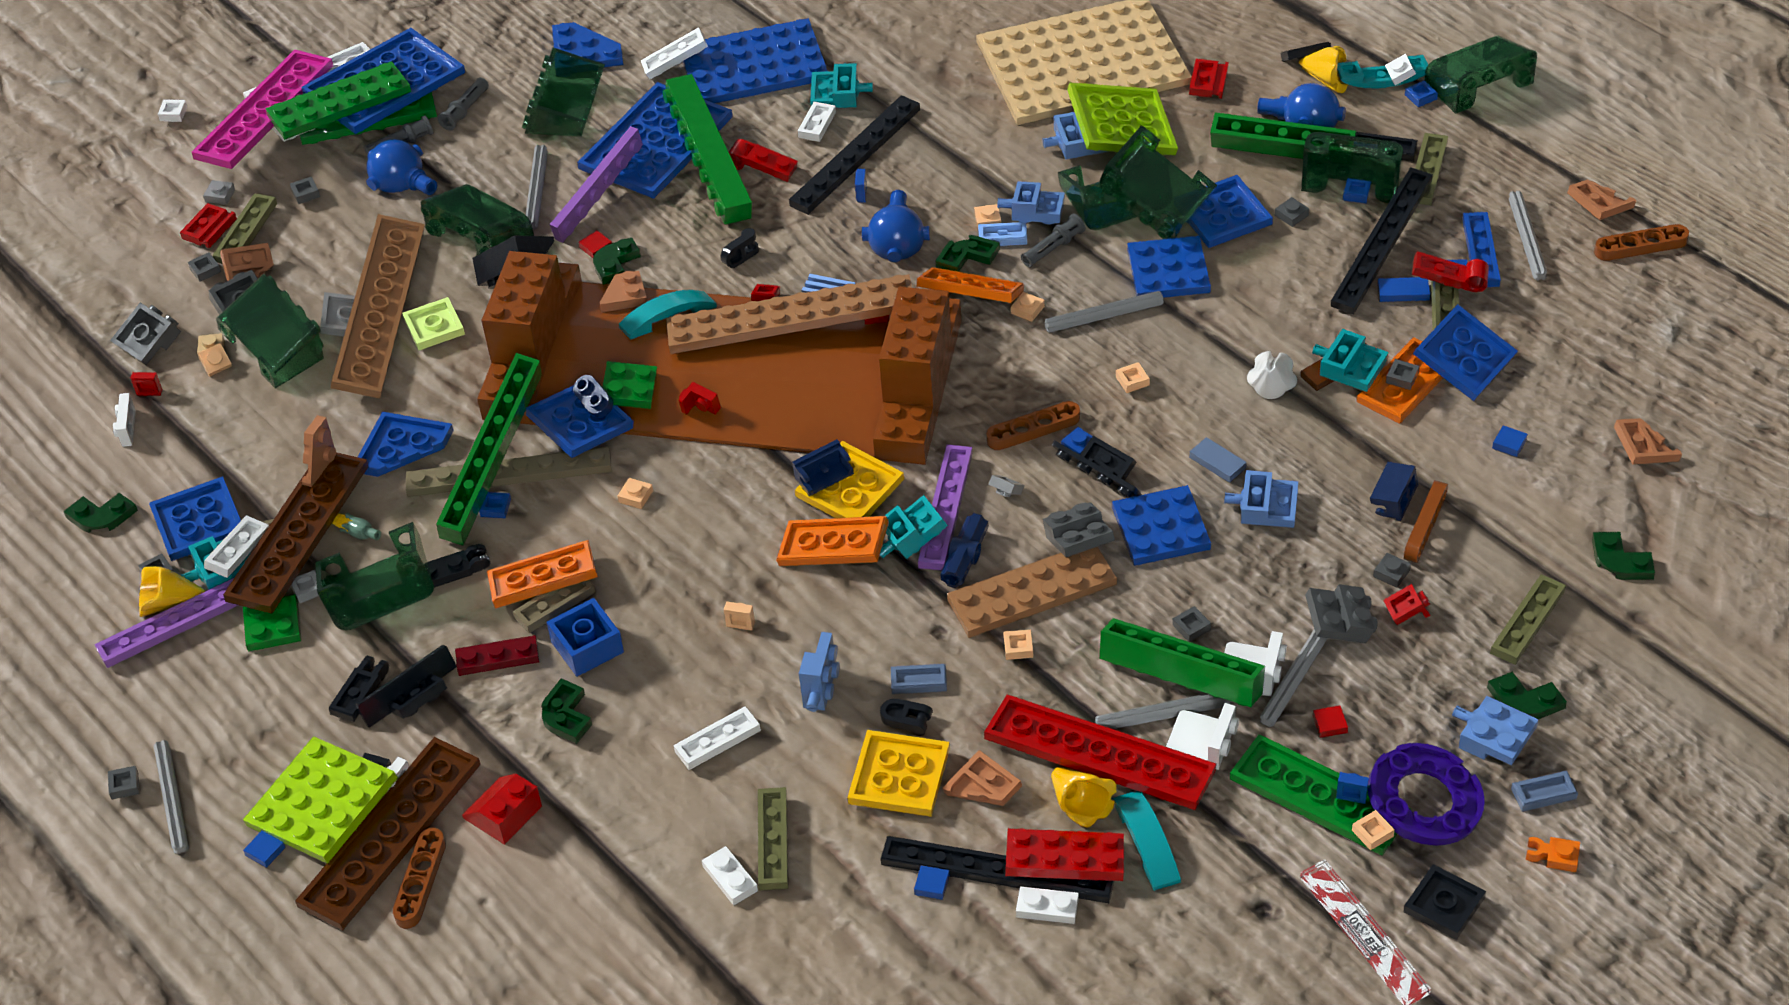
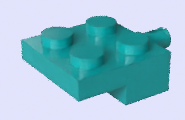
M857 63L834 64V71L812 72L811 106L813 102L835 105V108L857 107L859 92H873V82L859 83Z
M1342 329L1330 348L1315 344L1312 354L1323 357L1320 366V376L1367 392L1387 362L1389 352L1365 344V336Z
M925 495L920 497L906 510L903 511L897 505L885 515L889 521L886 531L888 541L882 545L880 556L884 559L885 556L896 549L908 559L948 526Z
M213 536L188 546L195 563V569L181 574V576L191 582L200 579L210 590L235 578L249 555L228 578L204 568V560L223 541L216 542Z

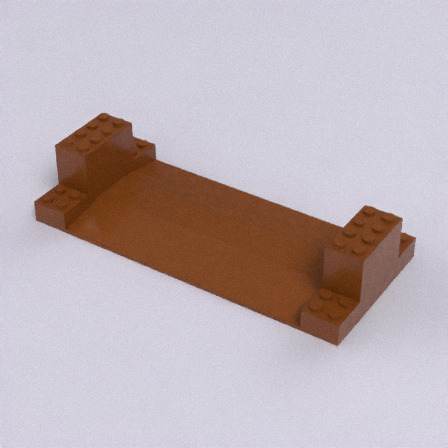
M509 251L481 320L491 359L490 368L477 398L482 420H485L516 353L540 360L542 376L528 407L573 386L576 380L583 375H591L603 386L607 361L657 366L651 409L618 406L634 421L633 429L622 434L810 453L838 439L839 442L844 441L878 460L926 465L962 321L960 299L949 298V291L899 286L891 315H889V322L865 325L864 320L670 354L666 318L652 323L653 332L630 340L619 328V323L638 307L601 312L600 301L610 284L582 282L579 264L559 263L557 255ZM644 288L647 302L658 296L676 291ZM708 294L717 303V307L713 309L722 308L727 305L746 304L751 301V297ZM689 309V310L683 311V312L678 313V314H683V315H684V314H690V313H693V312ZM693 381L717 393L721 409L714 415L709 411L703 412L694 405L686 415L682 413L678 401L681 392L688 388ZM525 411L520 424L536 425L526 416Z

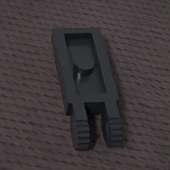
M482 544L471 545L465 551L462 550L413 566L421 590L432 589L471 576L473 573L490 567L491 560L489 556L485 555L487 553L485 546Z
M368 655L365 656L359 666L355 667L330 704V715L355 722L360 714L356 704L373 693L381 680L385 678L390 666L388 661L381 660L371 672L374 667L375 658Z

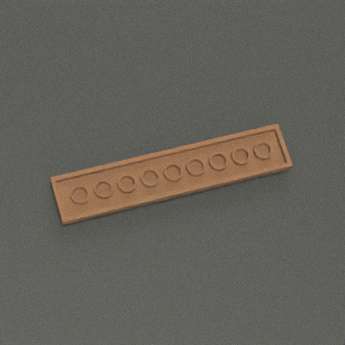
M378 214L331 381L332 389L375 398L381 397L425 224Z
M910 274L895 275L879 280L872 279L868 282L846 284L835 288H822L818 291L807 293L800 292L795 295L773 297L757 302L750 301L746 304L727 305L718 309L700 310L690 314H677L666 318L670 354L891 315L898 287L912 288Z

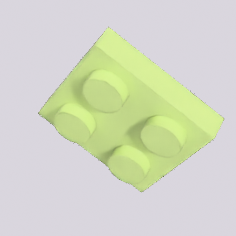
M448 297L402 313L418 350L465 335L464 328Z

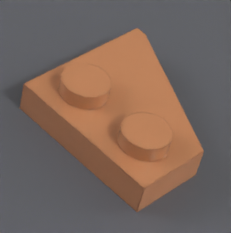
M1588 179L1570 185L1567 192L1577 203L1581 204L1599 220L1634 208L1636 199L1629 197L1628 200L1616 197L1615 190L1602 187Z
M268 243L228 248L220 251L227 281L233 279L240 272L246 273L250 270H253L256 277L259 278L274 266Z
M625 271L615 274L600 301L601 312L639 307L647 302L640 272Z
M319 415L315 417L304 432L305 449L303 463L308 464V473L302 477V484L309 487L314 485L328 464L336 456V449L327 418Z
M1641 418L1616 420L1614 429L1632 465L1680 461L1681 451L1679 449L1672 451L1664 444L1665 438L1652 430L1650 425Z
M978 750L943 787V791L947 796L1004 806L1022 787L1021 780Z

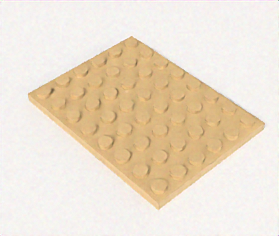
M1149 0L1115 2L976 35L977 44L1017 125L1051 118L1054 115L1074 112L1067 91L1070 82L1157 89L1158 92L1190 85L1192 76Z

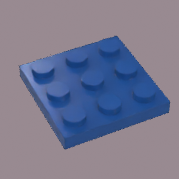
M1238 175L1174 198V206L1208 248L1273 225V217Z
M1200 236L1127 243L1136 296L1160 291L1163 298L1211 293V284Z
M1457 304L1416 348L1413 354L1474 401L1513 359L1518 351Z
M574 385L526 408V416L571 458L633 429L634 421L617 405H613L610 413L604 417L594 416L574 394Z
M223 476L149 503L171 561L191 555L188 546L213 536L216 542L225 539L241 522Z
M1188 485L1112 501L1114 515L1134 566L1211 550L1210 538Z

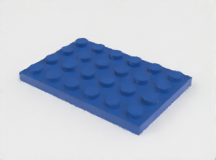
M809 18L718 37H710L705 39L708 45L707 48L683 61L686 74L693 75L703 99L712 103H720L811 84L812 72L828 71Z
M409 28L302 86L301 89L303 94L319 87L335 83L340 79L351 77L362 71H367L392 61L410 84L411 92L337 120L354 134H357L466 72L462 63L414 29Z
M657 82L577 162L578 169L592 174L629 127H634L638 129L643 145L640 151L628 162L626 168L615 178L613 183L654 199L692 160L691 150L687 151L685 146V137L679 134L677 120L671 116L670 105L664 101L663 90L666 89V85ZM704 100L718 131H720L733 117L732 110Z

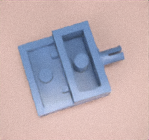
M1075 112L1054 115V131L1056 136L1042 139L1044 148L1058 145L1063 152L1065 160L1109 152L1087 150Z
M1018 181L1014 197L1012 199L998 198L997 207L1012 209L1013 221L1021 223L1042 222L1048 225L1060 223L1065 202V192L1041 191V183Z
M1246 470L1244 489L1241 491V494L1225 492L1224 504H1240L1241 524L1294 528L1299 481L1272 479V472Z
M821 632L816 653L804 652L799 670L803 708L811 712L825 710L827 701L833 698V679L839 676L840 663L836 662L838 646L833 643L832 633Z
M1486 696L1479 708L1473 712L1457 705L1452 713L1453 717L1467 722L1466 727L1460 734V749L1485 760L1487 755H1490L1511 766L1537 728L1539 720L1489 696Z

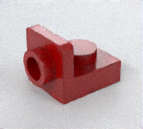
M693 381L679 396L678 401L681 411L686 415L694 405L703 412L709 411L714 415L721 409L717 393Z
M1412 584L1383 600L1393 621L1397 625L1420 612L1426 618L1431 616L1427 609V606L1431 605L1423 590L1417 592Z

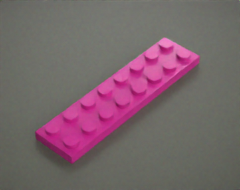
M294 49L192 151L193 159L233 169L274 127L267 116L265 108L295 98L297 95H303L301 87L326 74L333 67L332 59Z

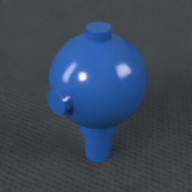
M1306 83L1295 88L1288 97L1280 96V98L1276 99L1259 98L1257 112L1258 114L1273 115L1279 120H1285V122L1334 128L1338 121H1344L1346 108L1340 107L1337 96L1327 86L1319 83Z
M396 139L386 140L368 153L367 174L369 178L366 182L373 191L379 189L384 192L395 193L411 189L413 191L419 190L430 196L435 193L438 186L435 180L425 174L421 160L423 152L416 144L410 145L405 141Z
M894 190L890 194V204L875 213L868 227H862V241H868L876 255L891 262H899L902 259L915 255L921 249L924 240H930V226H924L917 213L908 208L906 205L907 194L902 190Z

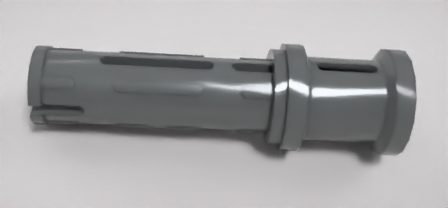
M477 78L458 100L450 102L448 109L438 115L439 124L446 130H454L457 122L466 117L470 106L488 89V82L484 78Z
M424 115L421 117V120L410 125L406 123L402 126L401 130L364 145V150L368 156L371 149H374V147L386 140L396 139L415 143L416 139L427 134L432 135L434 132L428 118Z
M1071 214L1065 223L1056 225L1053 233L1021 255L1024 265L1028 268L1032 267L1033 264L1048 255L1059 245H1067L1076 234H1082L1086 230L1083 220L1078 215Z

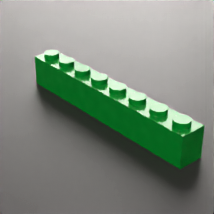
M689 74L666 79V89L663 90L664 101L669 103L671 116L677 120L679 134L685 137L684 141L687 151L691 150L694 166L699 168L701 182L707 185V194L709 199L714 201L716 215L721 216L724 225L751 219L752 201L693 75Z
M519 353L515 354L436 523L440 539L464 546L541 379L540 360Z

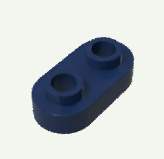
M583 375L576 380L573 387L574 394L586 409L596 417L608 415L613 408V399L603 386L591 375Z

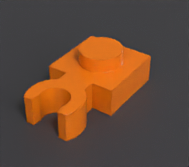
M1529 837L1528 847L1535 848L1537 851L1527 850L1526 860L1530 862L1547 860V868L1576 872L1580 849L1579 841L1550 837V842L1544 843L1540 838Z

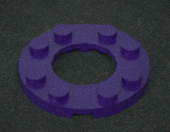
M1424 743L1402 744L1386 754L1383 753L1377 759L1369 776L1368 795L1374 811L1376 810L1399 836L1425 845H1448L1467 837L1476 828L1483 814L1485 799L1479 779L1476 774L1471 775L1462 765L1463 760L1445 749ZM1415 773L1427 774L1437 778L1446 785L1451 793L1453 802L1451 810L1443 816H1434V818L1418 815L1417 811L1413 813L1409 809L1408 804L1399 797V782L1405 776Z

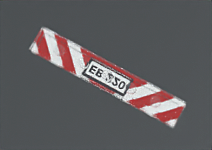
M1325 859L1300 873L1301 880L1402 1005H1412L1430 995L1431 988Z

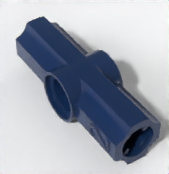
M973 513L971 516H967L959 535L954 536L951 540L948 559L940 574L941 580L949 587L957 588V586L963 585L971 565H976L981 553V543L989 527L988 521L980 514Z

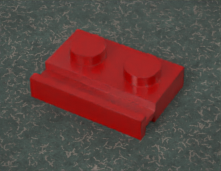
M1196 59L1189 87V95L1212 98V95L1219 96V99H1222L1229 62L1218 64L1219 61Z
M207 203L180 231L181 238L200 246L204 244L206 248H210L237 220L236 214L233 211L229 213L224 208Z

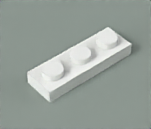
M698 27L642 59L641 63L647 77L652 79L694 54L701 52L708 45Z
M246 515L204 560V568L228 578L252 552L269 525Z
M745 706L675 744L674 750L687 769L691 770L760 732V724Z

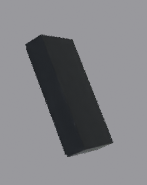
M1331 42L1283 51L1281 53L1282 61L1308 56L1324 48L1331 47Z

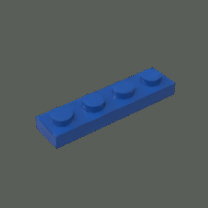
M1488 212L1463 213L1462 221L1470 261L1481 259L1487 262L1489 265L1487 287H1500L1501 279Z

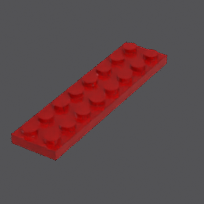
M1008 694L984 731L985 740L1083 773L1096 775L1099 778L1112 779L1115 784L1192 810H1196L1216 772L1217 763Z

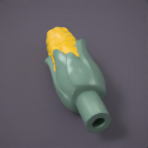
M348 512L345 515L338 513L332 524L340 528V532H345L360 540L368 538L379 540L381 537V532L374 529L370 522L355 517Z

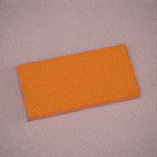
M931 267L919 276L916 287L944 290L951 293L1012 303L1024 292V284L1021 282Z
M1413 337L1380 371L1367 392L1361 391L1357 395V402L1401 424L1443 379L1441 375L1413 354L1423 341ZM1395 359L1420 366L1419 374L1411 390L1386 383L1387 374Z
M886 516L788 521L776 561L779 566L878 562L889 521Z
M589 540L487 571L495 609L598 577Z

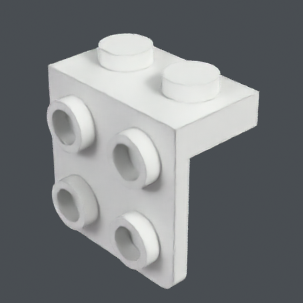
M1272 631L1268 648L1228 642L1224 653L1265 666L1262 695L1272 696L1275 682L1279 683L1281 678L1282 666H1279L1280 661H1285L1287 645L1282 644L1283 633Z
M1225 703L1219 719L1186 710L1180 711L1166 747L1217 763L1216 769L1219 770L1223 757L1228 756L1231 746V735H1235L1238 729L1239 718H1235L1236 706Z

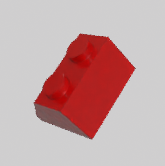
M518 774L500 777L462 814V817L505 845L542 807L538 788Z

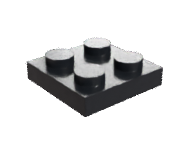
M1433 864L1405 903L1403 912L1457 940L1485 899L1486 891Z

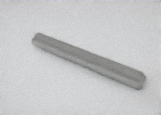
M537 145L534 149L525 215L526 228L529 230L531 228L536 229L539 223L548 154L545 145Z
M1512 191L1509 194V202L1533 278L1537 281L1540 279L1544 280L1547 277V269L1523 195L1520 191Z
M1155 291L1046 318L1045 328L1048 333L1161 306L1163 304V295L1160 291Z
M1315 629L1260 715V722L1268 727L1274 726L1328 639L1316 637Z
M1202 694L1098 715L1095 717V723L1111 729H1118L1177 717L1182 710L1197 713L1222 708L1225 703L1231 705L1232 701L1216 698L1210 694Z
M162 740L154 744V752L171 846L175 854L187 852L189 846L171 749L168 741Z

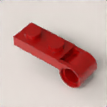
M744 139L736 140L729 150L737 170H741L747 165L786 182L789 181L798 164V161Z
M1417 251L1413 261L1412 275L1446 286L1477 293L1487 288L1489 265L1484 260L1473 259L1465 266Z

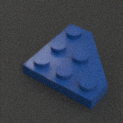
M574 22L552 25L557 74L623 65L620 43Z
M382 412L358 455L359 458L367 459L368 468L364 474L379 477L444 449L454 431L452 424Z

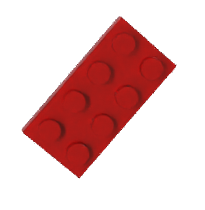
M1008 828L1005 876L1123 881L1124 833Z

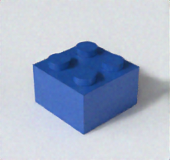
M595 598L546 622L551 643L576 677L624 653L620 631Z

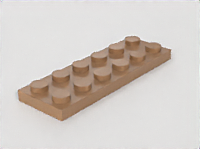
M1095 547L1069 557L1059 553L947 593V600L968 638L1115 586L1117 585V577L1099 548Z

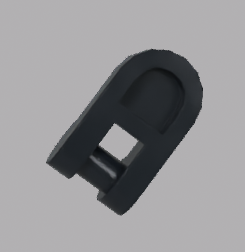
M752 228L744 229L740 237L722 249L720 256L721 261L730 268L738 267L759 252L758 243L755 241V230Z
M889 699L880 707L881 720L886 726L907 730L916 736L925 735L927 729L926 721L931 719L933 713L932 708L928 705L901 699ZM909 715L916 716V719L910 718Z

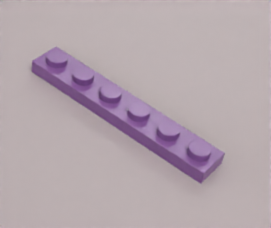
M629 127L550 223L555 240L563 243L573 233L575 227L586 217L592 206L600 200L605 190L613 184L615 178L626 168L632 157L640 151L643 143L638 129Z
M946 445L932 505L948 526L938 536L933 537L921 547L918 559L919 568L942 571L948 559L949 546L953 538L973 454L972 447Z
M233 579L94 644L105 666L109 668L238 606L225 602L223 597L224 592Z

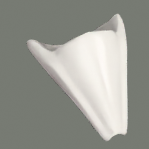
M1270 351L1263 352L1255 358V366L1248 372L1247 382L1261 397L1267 399L1279 398L1297 384V377L1292 371L1293 360L1282 352L1276 358L1272 356Z

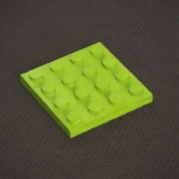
M1069 83L1067 91L1087 150L1176 156L1178 146L1157 89Z
M313 736L244 817L243 821L247 827L258 832L264 831L284 844L328 864L398 777L393 770Z

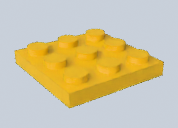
M841 441V446L851 458L848 463L852 466L854 474L811 496H808L799 485L795 489V496L834 518L870 517L903 482L904 473Z
M867 730L847 797L848 804L932 817L950 750V743L947 741Z

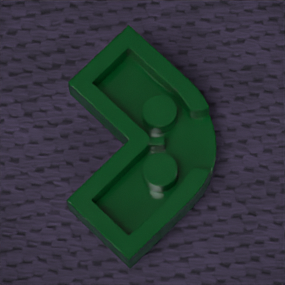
M969 235V240H961L955 243L951 240L936 259V268L960 272L968 259L990 265L1000 251V243L974 235Z
M630 237L599 249L593 257V264L600 281L605 285L611 283L615 274L624 272L621 266L622 263L640 258L641 255L635 241Z
M118 493L100 508L83 496L63 512L69 521L83 531L90 533L91 529H103L106 527L111 531L135 514L138 509L135 503L121 493Z
M1593 532L1592 543L1598 567L1602 566L1616 574L1615 579L1654 580L1655 569L1652 552H1624L1621 532Z
M1513 671L1488 681L1487 689L1495 700L1536 719H1541L1566 709L1567 701L1552 682L1527 691Z
M561 678L545 697L541 705L542 720L545 727L553 734L575 744L581 740L592 726L591 717L573 710L585 696L584 688Z

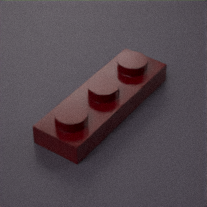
M536 635L455 649L456 666L459 676L540 663Z

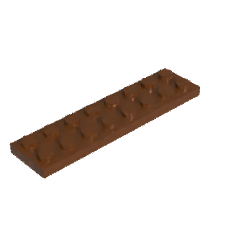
M336 452L334 460L328 464L312 487L303 485L301 478L224 592L225 602L273 614L368 468L367 459Z
M434 737L400 776L396 784L389 789L329 863L322 868L295 900L297 907L343 931L414 846L420 833L429 828L481 765L479 758Z

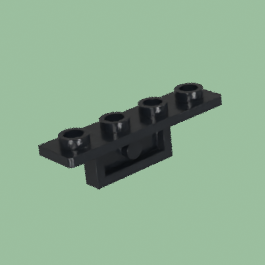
M1092 436L1081 454L1074 452L1055 440L1052 443V446L1057 450L1056 456L1067 463L1070 460L1077 463L1076 467L1088 475L1090 472L1098 475L1096 479L1108 487L1111 484L1117 486V491L1123 496L1130 498L1131 496L1142 495L1135 486L1125 481L1137 463L1132 457L1095 436Z
M441 645L356 704V708L368 728L390 713L403 719L413 716L418 712V708L427 702L436 700L441 692L448 688L442 677L457 666L447 646Z

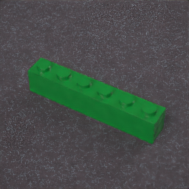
M1216 112L1210 132L1211 147L1351 166L1356 148V131Z
M1115 618L1101 630L1099 659L1108 661L1113 665L1124 666L1138 673L1155 676L1163 681L1183 685L1188 689H1195L1216 698L1235 702L1241 706L1252 707L1263 694L1264 665Z

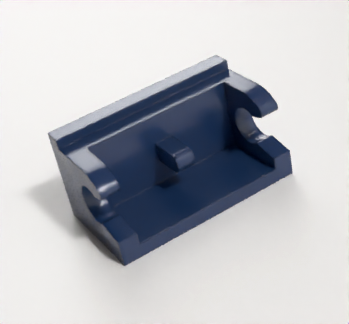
M838 439L792 461L795 479L808 496L853 475L854 470L848 463L851 458Z
M1387 462L1370 497L1372 504L1382 505L1386 508H1377L1375 511L1377 515L1396 518L1397 521L1402 520L1419 485L1415 466Z

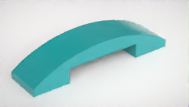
M1424 55L1407 56L1416 74L1397 85L1392 81L1385 66L1360 68L1358 61L1338 63L1337 73L1341 82L1351 86L1387 88L1417 80L1429 74L1431 69Z
M681 290L667 293L633 310L619 323V328L631 340L653 332L652 323L689 309L693 313L700 310H711L717 307V303L704 291Z
M1134 791L1112 798L1115 801L1114 806L1121 822L1126 823L1143 860V869L1153 891L1181 883L1180 874L1166 836L1145 796L1139 791Z

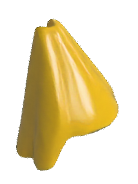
M1327 47L1299 60L1303 70L1337 93H1344L1348 84L1341 82L1337 73L1338 63L1347 61L1345 50L1342 47Z
M157 566L144 567L141 571L139 616L144 617L168 610L205 592V590L167 568Z
M1060 767L1054 769L1051 777L1058 804L1061 810L1075 823L1088 828L1098 819H1104L1112 812L1115 801L1111 797L1117 792L1116 784L1112 779L1099 778L1096 775Z

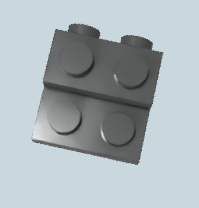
M253 270L246 273L240 272L233 279L225 283H217L209 290L210 301L220 317L225 319L232 332L276 312L274 303Z
M140 302L110 341L147 365L160 347L167 350L181 331L177 328L179 323L168 315L163 318V313L155 306L150 305L148 308Z
M1091 502L1077 504L1067 511L1051 513L1047 518L1043 519L1046 538L1065 557L1115 541L1113 531L1102 520L1101 511Z
M1339 584L1335 591L1309 588L1305 596L1316 637L1367 643L1371 635L1376 631L1378 621L1370 613L1371 597L1365 595L1363 587Z

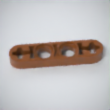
M1673 224L1601 237L1596 241L1594 254L1600 260L1610 261L1682 248L1687 245L1689 230L1683 225ZM1654 238L1658 239L1659 242L1654 243L1648 241L1647 239ZM1630 242L1634 243L1636 246L1629 247L1624 245V243Z
M1066 401L989 427L986 433L987 445L993 450H1003L1074 426L1080 421V407L1075 402ZM1042 419H1049L1052 421L1051 423L1046 425L1039 423V421ZM1018 427L1028 428L1026 432L1022 433L1017 432L1015 429Z
M1436 480L1433 482L1406 544L1404 560L1418 563L1444 504L1448 491L1447 483Z
M437 828L425 829L417 839L393 907V915L396 924L400 928L410 929L415 927L423 915L446 848L443 833ZM431 842H432L431 847H430L431 852H429V848H428V844H427V843H431ZM423 861L431 863V866L426 870L416 869L417 865ZM414 885H421L423 887L422 891L418 894L408 893V890ZM408 903H410V908H411L412 913H408V914H407L408 909H409Z

